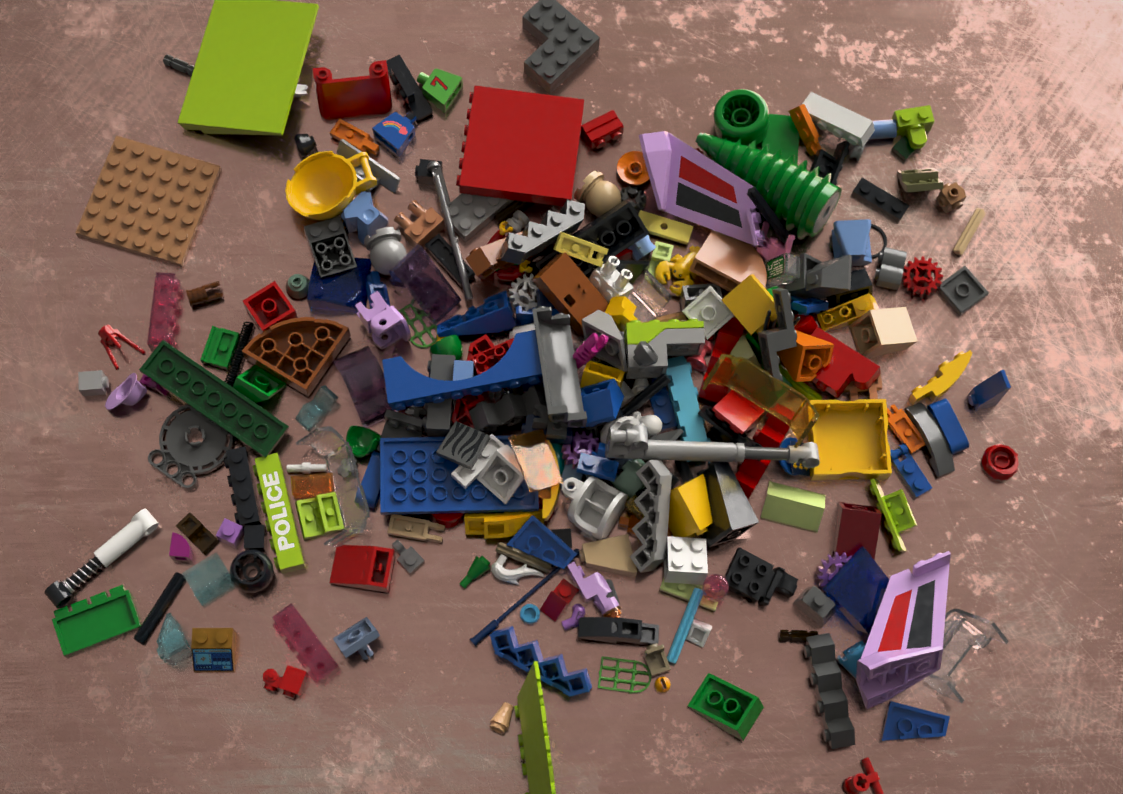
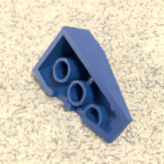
M507 291L484 299V304L477 308L471 306L462 316L458 314L437 325L438 336L497 333L511 330L517 325Z

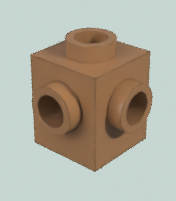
M957 182L951 185L947 183L943 186V189H940L936 199L945 213H948L952 210H958L963 206L966 193Z

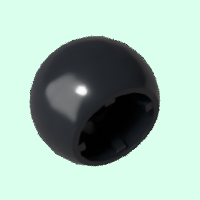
M246 550L239 553L233 559L230 566V577L233 584L239 590L246 593H257L270 584L273 578V565L269 557L263 552ZM249 561H254V563H248L245 566H243L245 563ZM260 562L264 564V572L259 567ZM251 570H258L255 577H248ZM240 571L243 572L245 577L243 581L239 578Z

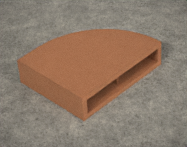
M715 230L711 231L689 269L691 272L729 292L751 274H754L764 287L767 282L766 267L756 249L749 243Z

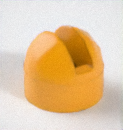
M663 676L657 678L654 683L655 690L659 693L668 692L671 686L670 680ZM663 679L666 689H663L660 680Z

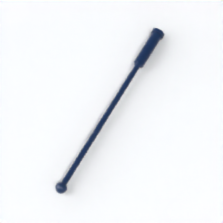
M574 549L577 553L576 556H579V549ZM555 568L497 620H492L473 638H470L469 641L473 646L476 647L480 641L499 626L500 621L561 568Z

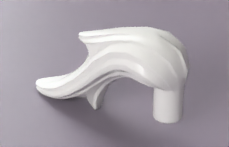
M500 554L491 569L497 579L519 585L517 580L524 576L536 575L545 577L542 572L534 568H528L527 564L517 569H505L503 564L507 557L503 554Z

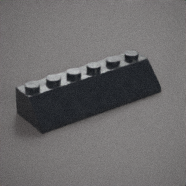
M625 199L572 234V236L609 249L607 255H604L602 260L605 263L610 256H616L648 235L649 232L632 204ZM554 247L532 260V262L540 271L561 252L554 250ZM594 251L592 255L593 258L596 257L597 251ZM569 256L584 275L599 267Z

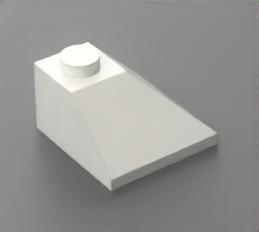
M508 445L497 449L477 477V480L504 504H507L527 476L522 457Z

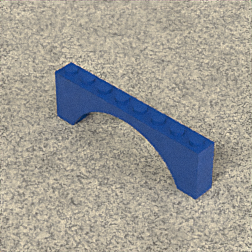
M535 330L516 333L509 350L499 362L487 371L464 380L444 381L424 376L411 368L401 356L382 360L388 404L392 410L397 411L404 410L408 406L421 407L429 402L441 403L444 399L449 398L461 399L463 396L470 394L477 396L485 391L498 392L506 387L518 388L521 384L526 383L538 384L543 380Z

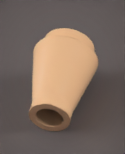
M503 702L500 709L490 720L491 724L489 727L491 730L499 734H504L505 731H508L514 709L511 704Z

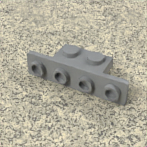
M344 139L340 140L337 149L338 155L348 159L361 152ZM369 157L368 163L373 176L376 177L377 185L382 184L392 192H396L401 180L400 177ZM362 165L354 168L357 182L366 178ZM374 186V187L368 189L367 191L370 192V191H371L373 188H375L376 186Z

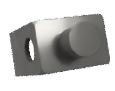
M816 586L806 588L793 602L821 628L835 613L836 604Z

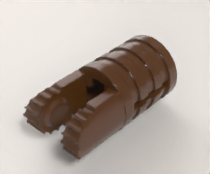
M219 281L186 290L190 306L224 297L223 293L220 292L212 296H208L206 289L220 286Z

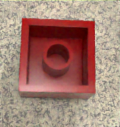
M275 281L243 300L245 309L262 333L276 323L298 318L295 309Z

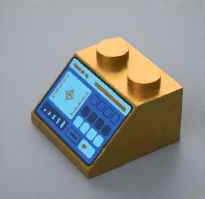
M192 628L191 651L193 671L235 672L236 631L233 628Z

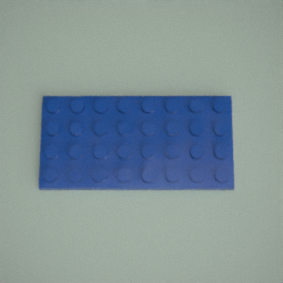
M525 435L495 436L504 445H508L522 457L527 476L508 503L504 504L477 478L465 489L451 477V473L459 465L438 456L436 453L445 437L380 438L381 515L539 511L536 442H526Z

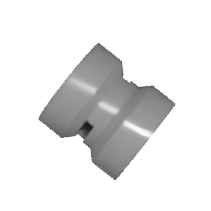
M517 210L513 213L512 218L506 220L508 224L505 227H513L511 233L516 234L521 232V229L526 227L530 220L522 211Z

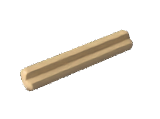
M975 209L953 248L954 254L963 255L986 214L984 209Z

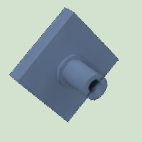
M365 617L334 637L333 640L345 658L358 651L362 660H366L368 657L364 650L371 657L374 653L368 644L380 635L370 620Z

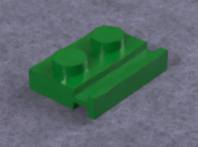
M212 326L200 359L201 363H207L228 370L240 334L235 331Z

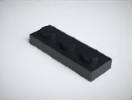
M863 177L852 192V195L897 222H900L910 206Z

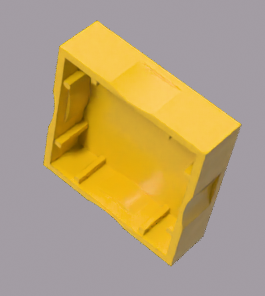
M859 399L855 401L809 400L806 406L808 442L817 444L820 459L818 466L810 468L811 481L870 480L872 478L887 480L890 477L892 469L890 446L887 439L888 417L886 399Z

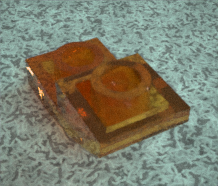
M333 473L291 476L292 495L334 492Z

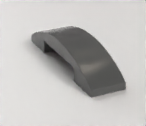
M922 403L906 407L904 409L905 413L913 424L917 426L932 456L929 461L937 477L955 471L947 440L931 412Z

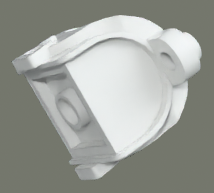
M594 476L589 477L584 482L571 477L566 479L562 485L563 494L572 500L567 513L568 520L582 530L581 534L592 541L606 539L625 509L628 495ZM571 485L574 486L573 489H569L568 487Z

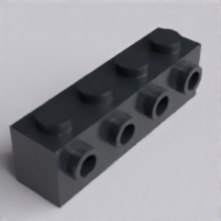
M246 447L226 450L227 457H224L226 469L230 470V475L227 476L229 487H233L234 494H231L233 506L236 505L237 512L234 513L235 521L243 526V528L244 525H262L249 453Z

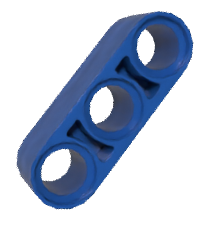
M945 398L927 405V409L936 419L947 440L951 454L953 455L969 448L968 439L949 401Z
M376 451L372 453L355 501L357 504L372 509L376 508L380 498V453Z

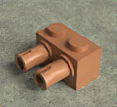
M413 200V205L410 203L407 209L418 219L412 222L403 212H400V217L397 215L394 221L405 230V240L419 252L427 242L445 228L444 219L432 207L425 210L416 200Z

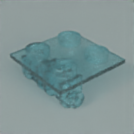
M217 552L182 573L202 606L235 586L231 580L230 573Z

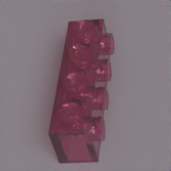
M156 272L147 345L152 352L162 340L170 345L174 344L173 327L176 326L177 294L181 287L180 280H178L175 273Z
M292 603L272 617L275 621L273 627L278 634L283 632L286 636L284 642L290 650L295 648L298 652L296 658L301 665L307 664L310 669L307 673L314 682L318 680L322 684L340 670L338 664Z

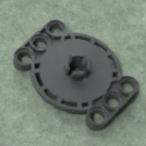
M184 405L173 411L166 418L159 434L160 449L152 450L149 453L148 462L153 468L183 489L192 490L197 485L196 474L210 472L224 462V457H227L226 450L232 449L233 436L189 405ZM189 408L191 409V410L186 411V412H184V413H182V414L179 415V413L182 412L183 410H186V409H189ZM174 416H176V418L172 421V423L170 424V426H167L168 423L170 422V420H171ZM166 430V441H163V435ZM200 433L202 434L203 442L190 443L191 436ZM230 436L229 446L226 447V446H227V438ZM157 454L162 455L163 459L160 463L155 464L152 462L153 456ZM176 465L178 471L173 475L168 474V467ZM186 476H192L193 482L190 485H184L183 479Z

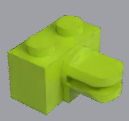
M930 105L895 110L891 118L896 121V136L906 135L913 149H921L925 146L927 142L926 132L931 130L935 122Z

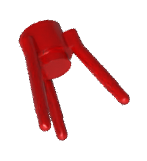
M105 325L98 332V335L101 337L100 342L104 346L115 369L119 367L108 344H115L118 348H121L117 341L118 337L140 353L145 354L143 349L110 325Z

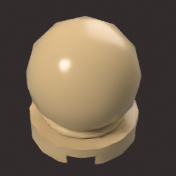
M593 171L583 180L585 184L581 190L576 189L574 198L580 203L585 202L590 213L600 217L621 203V194L616 185L609 181H603L604 175L600 171Z

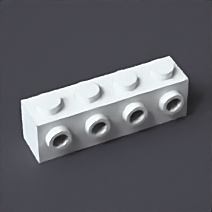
M810 92L802 103L805 104L813 123L819 129L827 130L838 138L842 137L852 145L863 147L875 131L872 120L813 92Z

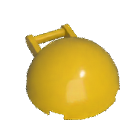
M333 151L318 152L308 156L293 169L295 174L291 181L287 180L285 192L289 205L300 215L314 220H327L340 215L354 200L355 195L377 185L376 177L373 176L368 163V153L360 152L348 159L334 154ZM362 165L366 178L357 182L354 168Z

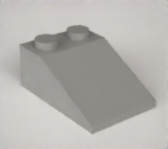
M597 310L582 319L585 340L593 333H597L598 337L600 335L608 336L607 344L595 356L624 372L627 371L623 337L612 316Z

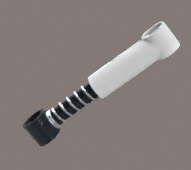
M147 509L139 511L133 516L130 523L94 552L93 559H89L87 564H83V567L81 569L78 568L76 573H72L70 578H66L67 580L62 582L58 580L47 587L44 594L56 608L59 609L65 606L72 599V593L76 587H80L82 582L85 583V580L91 578V575L96 573L98 569H102L103 565L107 568L141 538L154 532L159 523Z

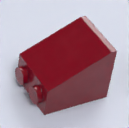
M838 502L834 553L837 552L841 556L845 552L847 558L853 556L863 562H869V559L875 560L882 515L877 507Z

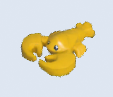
M692 245L689 248L691 253L684 257L676 254L670 259L671 262H660L655 267L654 275L656 280L666 285L667 282L663 276L669 281L670 270H672L676 278L684 280L673 283L674 286L679 288L670 286L669 289L675 295L681 296L682 286L693 285L694 283L691 280L690 274L693 279L697 276V274L689 269L701 248Z

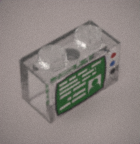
M784 253L764 262L767 272L766 286L768 288L774 286L780 288L783 285L791 284L793 281L800 279V257Z

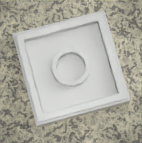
M711 286L682 310L688 319L704 321V334L707 340L734 316Z

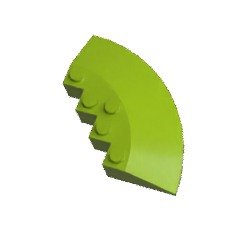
M534 661L517 696L518 705L514 706L515 717L520 718L522 734H518L521 759H525V763H521L523 776L527 775L529 792H525V794H556L538 661Z

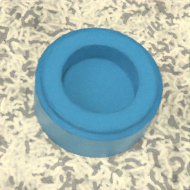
M527 604L522 607L520 618L525 624L532 625L539 620L540 611L537 606Z

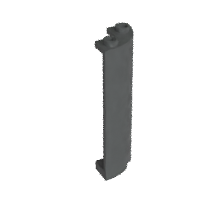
M539 306L532 309L549 419L555 424L562 422V426L586 427L587 415L583 409L576 359L573 358L574 347L570 329V314L559 313L552 316L551 307Z

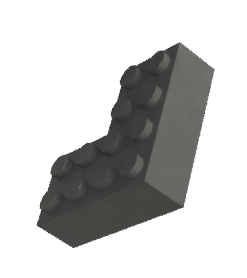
M539 0L522 16V27L542 43L524 61V73L549 94L560 86L599 48L600 37L556 0Z

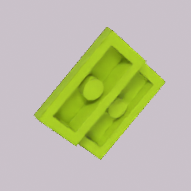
M336 492L316 495L315 498L297 500L295 502L303 540L344 530Z

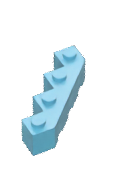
M684 356L667 359L668 367L665 374L670 378V383L667 385L678 425L677 430H683L681 441L711 442L705 432V419L698 415L700 411L697 401L698 390L693 385L690 362H687Z

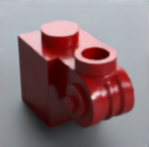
M287 665L282 677H279L274 669H267L263 673V681L265 682L263 688L271 692H275L276 689L283 692L282 695L294 699V696H301L309 674L307 671Z

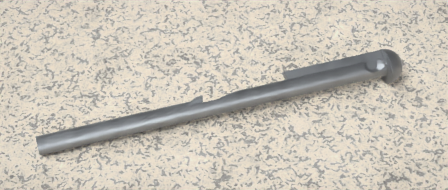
M431 161L427 165V171L432 173L466 300H472L474 298L459 248L458 236L455 237L454 226L448 205H451L441 165L436 161Z

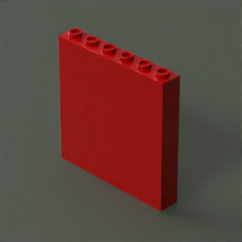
M474 86V92H470L469 103H472L471 109L468 108L466 119L469 120V125H465L464 136H467L466 142H462L461 149L464 157L460 158L459 169L462 170L461 175H457L456 186H459V193L563 206L567 199L572 200L584 99Z

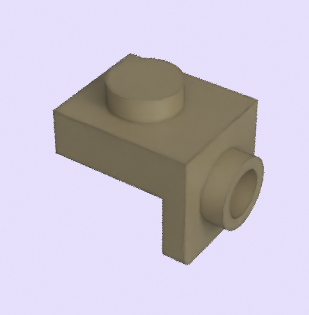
M656 643L646 647L647 650L644 651L643 656L651 677L671 670L663 644L658 646Z

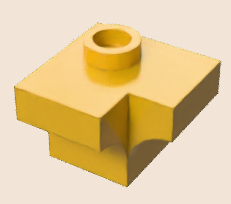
M617 296L611 298L605 313L612 316L617 328L621 332L625 330L626 323L637 320L634 316L637 306L627 297Z

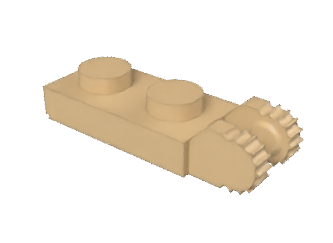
M391 515L387 533L388 535L442 543V537L428 534L429 528L444 531L445 525L432 523L424 519Z

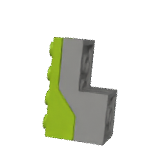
M671 319L668 322L632 320L626 323L623 334L627 363L626 379L658 378L666 373L668 367L667 356L701 355L705 345L704 321H698V319H689L687 321ZM640 341H646L653 348L658 356L657 363L649 366H644L643 364L639 366L633 358L635 355L634 350Z

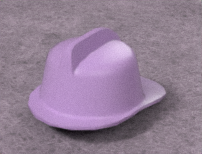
M136 373L130 374L109 395L105 404L106 409H114L120 404L133 406L143 398L147 389L137 380Z

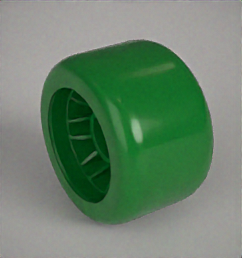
M748 89L730 91L723 95L715 106L713 115L714 127L718 138H727L728 141L737 142L741 139V144L747 146L756 141L755 146H757L766 137L769 130V110L765 100L756 92Z

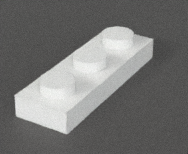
M491 434L488 444L472 470L459 465L451 473V477L466 489L479 476L494 452L505 445Z

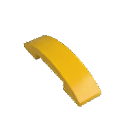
M545 440L544 460L545 463H552L551 499H543L542 519L543 521H548L559 497L560 468L550 441Z

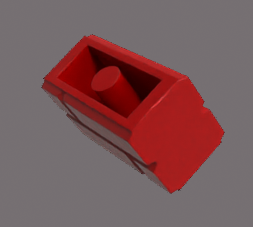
M614 110L581 125V134L590 149L595 147L599 149L607 141L619 139L624 130V126Z

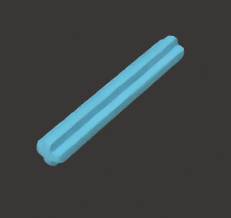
M694 588L669 650L667 660L673 664L678 660L704 591L699 588Z

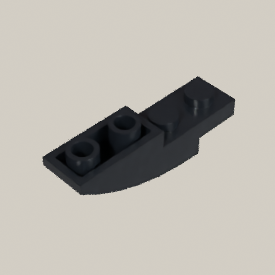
M582 617L578 619L577 638L610 643L620 641L650 646L659 642V625L642 623V620L627 618Z

